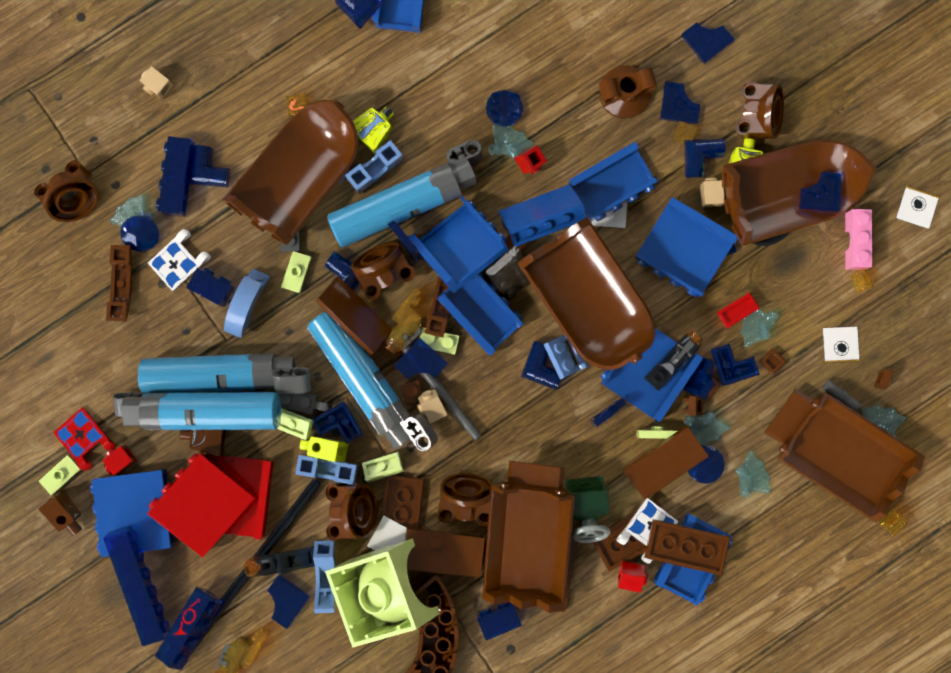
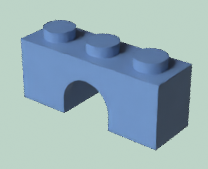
M390 140L376 151V155L364 165L359 164L345 176L357 193L361 194L404 160L403 155Z
M301 454L298 456L295 474L313 478H325L353 485L356 483L359 464L333 462Z

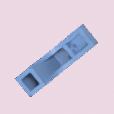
M252 269L248 276H244L229 306L223 331L239 338L243 336L250 325L254 305L269 282V275Z
M315 541L313 553L316 573L314 612L335 613V597L325 571L337 566L334 541Z

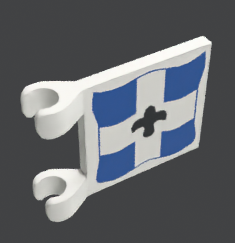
M182 229L168 245L148 262L172 291L177 289L200 266L211 259L207 252L200 253L195 259L181 244L191 237V233L185 229Z
M646 498L626 528L617 537V542L625 545L632 535L647 546L652 519L677 524L678 521ZM644 553L641 559L648 564L651 563V559L644 558Z

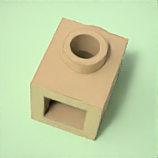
M152 66L142 73L139 80L144 85L142 89L151 96L154 93L161 99L174 86L170 80Z
M717 178L705 179L700 185L702 208L721 207L724 204L722 180L717 181Z
M435 389L425 391L418 397L420 404L417 407L422 415L426 414L430 424L447 416V412Z

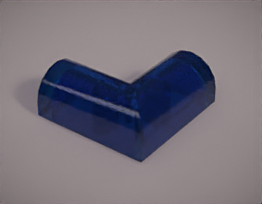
M335 0V3L361 29L384 0Z
M724 139L684 140L685 178H705V159L723 158L725 156L726 144Z
M204 145L193 146L190 174L191 185L229 187L230 168L212 167L213 148Z
M336 251L333 252L326 261L325 268L339 276L355 291L360 282L351 269L352 262Z
M533 341L520 377L557 390L561 379L555 369L545 366L549 356L543 343Z
M730 344L711 349L722 386L760 375L754 356L735 362Z
M345 401L312 419L313 426L320 437L335 428L339 430L346 444L363 435Z

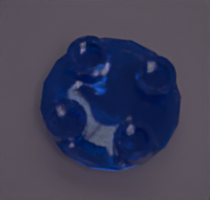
M507 90L495 91L487 100L486 114L490 121L502 127L511 126L517 123L522 116L523 104L517 93Z
M147 215L132 216L123 222L120 235L124 244L131 246V250L143 252L154 248L158 243L159 229L151 217Z
M702 445L709 457L688 470V474L699 483L709 484L721 477L725 462L722 454L716 448Z

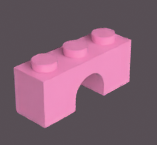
M852 209L845 213V232L850 234V245L848 250L845 251V270H866L872 267V210Z

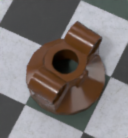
M619 66L610 70L599 83V100L603 108L612 116L625 119L641 114L648 106L653 90L658 87L653 69L645 68L639 70L631 66ZM624 80L632 82L635 85V91L632 93L622 91L620 82Z
M755 82L745 83L741 89V93L746 99L743 119L736 123V132L743 140L747 138L776 139L780 134L784 115L782 86L756 84ZM756 90L752 96H748L750 91ZM745 127H750L747 132L742 133Z
M78 160L70 161L66 165L64 172L55 174L48 184L40 183L34 189V195L41 201L48 215L59 222H73L84 218L95 209L98 202V191L90 178L91 173Z
M387 242L361 254L351 264V269L361 284V291L369 300L377 299L381 294L382 288L391 286L399 279L403 282H408L415 276V271L407 262L398 242ZM403 268H408L406 274H400ZM369 286H375L372 292H366Z
M457 473L443 479L440 485V502L437 512L439 521L450 523L454 518L462 521L476 520L481 526H488L491 485L494 484L488 478L473 473Z
M329 484L325 489L326 498L331 501L329 507L331 524L326 528L327 537L335 541L340 539H365L370 536L377 521L378 511L373 490L368 485Z

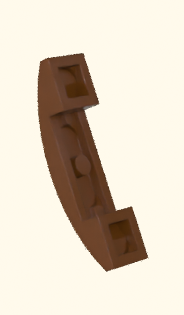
M111 245L110 302H107L106 321L126 322L132 292L131 246Z
M439 276L425 334L443 338L450 313L436 299L448 288Z

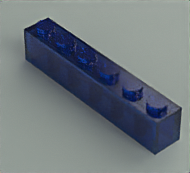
M130 525L108 532L103 539L142 647L165 640L170 632V625L163 616V605L158 602L157 589L155 585H152L150 579L151 572L145 565L144 552L138 546L136 531H133Z

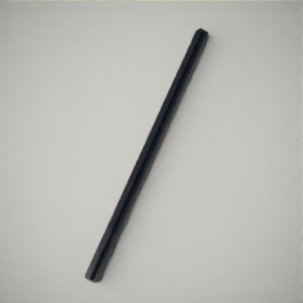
M316 479L311 480L253 557L270 553L320 488L321 483ZM250 561L171 662L173 667L180 669L250 579L252 576V564H250Z

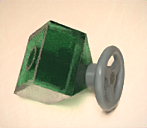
M603 476L564 480L567 492L575 496L573 518L582 524V527L572 532V539L580 543H592L607 538L610 535V529L604 525H597L599 519L610 513L608 489Z

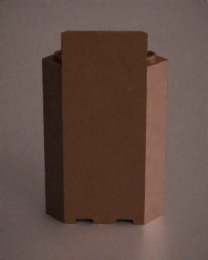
M795 388L764 432L781 443L778 450L780 451L779 461L875 523L887 516L892 501L904 494L908 479L921 471L925 459L924 455L826 392L820 397L816 396L812 399Z
M509 461L508 482L502 481L498 485H491L482 598L492 605L510 602L520 609L538 606L548 613L565 610L575 496L568 493L566 489H563L564 467Z

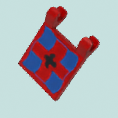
M81 407L53 432L83 471H88L92 468V464L84 456L99 442H101L106 450H111L116 446L84 407Z

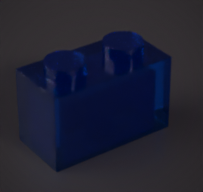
M205 267L203 270L196 268L186 288L224 307L235 288L230 285L231 281L222 276L220 279L214 277L215 272Z
M508 602L497 604L498 607L494 609L488 607L479 611L480 614L477 615V620L486 641L522 626L515 605Z

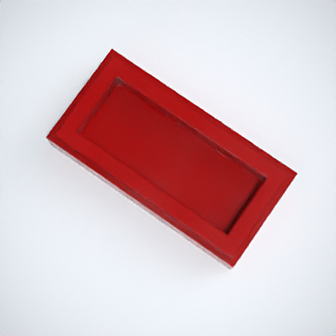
M749 292L716 314L726 329L759 310L760 307Z

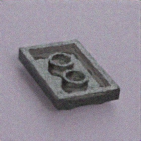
M516 246L486 271V274L500 295L507 301L514 298L524 286L530 284V281L517 264L524 257Z

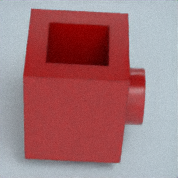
M538 145L526 149L514 158L523 174L529 172L534 174L541 169V165L547 162Z
M126 445L119 446L117 449L115 447L105 454L107 457L102 460L105 464V470L109 474H113V476L120 475L138 461Z
M622 561L618 573V588L641 593L643 585L646 586L648 574H645V565Z

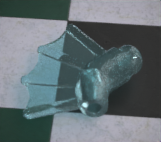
M493 125L494 145H489L488 150L490 155H507L514 160L520 152L533 146L534 142L529 141L524 136L523 131L517 132L509 125L505 127Z
M143 193L136 198L129 197L124 205L117 206L115 215L109 219L110 223L122 226L133 232L137 226L152 223L154 215L147 213L146 194Z
M759 309L742 320L743 327L739 333L744 337V348L761 340L771 339L770 329L776 323L775 320L779 318L775 311L771 310L769 314H766Z
M879 404L870 408L861 407L866 419L898 439V436L894 433L906 420L905 416L899 415L893 407L883 408Z
M711 411L703 416H685V425H690V431L703 447L710 441H719L722 433L730 430V427L717 419Z
M749 451L743 464L735 470L740 480L739 494L746 498L750 497V492L752 491L771 493L768 486L770 476L764 470V462L755 458L753 451Z

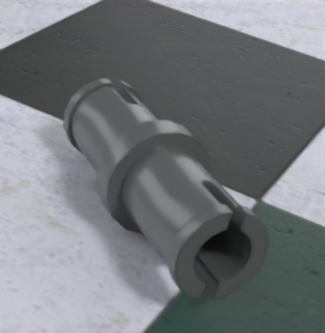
M828 380L821 388L854 411L861 405L860 402L847 393V390H842L832 383L831 380Z

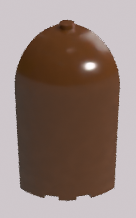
M319 100L297 112L283 126L222 200L240 216L244 214L247 218L253 220L251 224L262 232L266 230L272 233L271 237L274 240L288 245L349 170L356 157L358 149L357 130L351 117L344 110L342 103L337 100Z
M813 140L723 165L722 188L726 189L727 199L723 200L726 213L731 214L734 222L731 227L740 243L744 246L834 219L852 208L863 197L870 186L876 167L856 148L834 140Z
M588 217L557 236L558 238L550 244H545L517 263L574 349L589 364L606 370L618 369L629 362L635 364L643 358L641 354L652 346L655 339V325L651 312Z

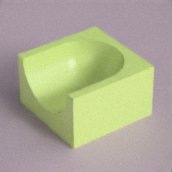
M413 538L351 558L325 571L352 647L417 630L440 614L437 606L430 608L423 605L417 599L410 586L407 574V559L411 549L415 546Z

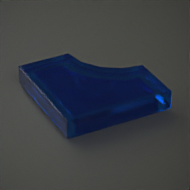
M697 22L681 34V37L703 64H706L735 40L723 25L716 29H708L702 27Z
M665 81L659 120L697 125L700 104L692 102L687 97L684 84Z
M822 171L819 181L815 185L800 190L799 209L838 212L840 210L842 173Z
M395 220L391 221L388 226L413 259L416 262L419 261L422 256L417 247Z
M419 338L394 367L407 379L419 373L430 374L436 378L448 363Z
M703 357L683 387V390L705 400L716 384L712 380V373L716 363Z
M619 398L591 418V424L594 427H598L625 406L626 402L623 398Z
M279 574L267 590L275 603L274 613L271 618L285 629H288L311 596Z

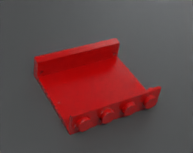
M201 450L198 454L194 453L188 459L189 465L185 469L181 467L174 475L176 479L172 484L168 482L161 490L163 494L160 498L157 499L155 497L148 505L150 509L147 514L203 558L255 499V494L250 489L246 491L203 456V451Z
M203 454V456L246 491L250 489L255 494V499L224 534L249 536L258 540L264 539L274 461Z

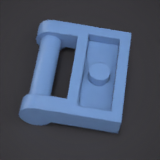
M566 335L544 344L560 379L589 366L588 362L574 349ZM565 341L568 342L578 365H575Z

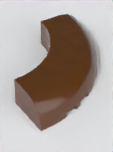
M434 574L413 592L423 605L430 608L437 606L440 614L419 628L417 654L405 673H452L456 662L459 637L457 616L452 599L444 583L437 574Z

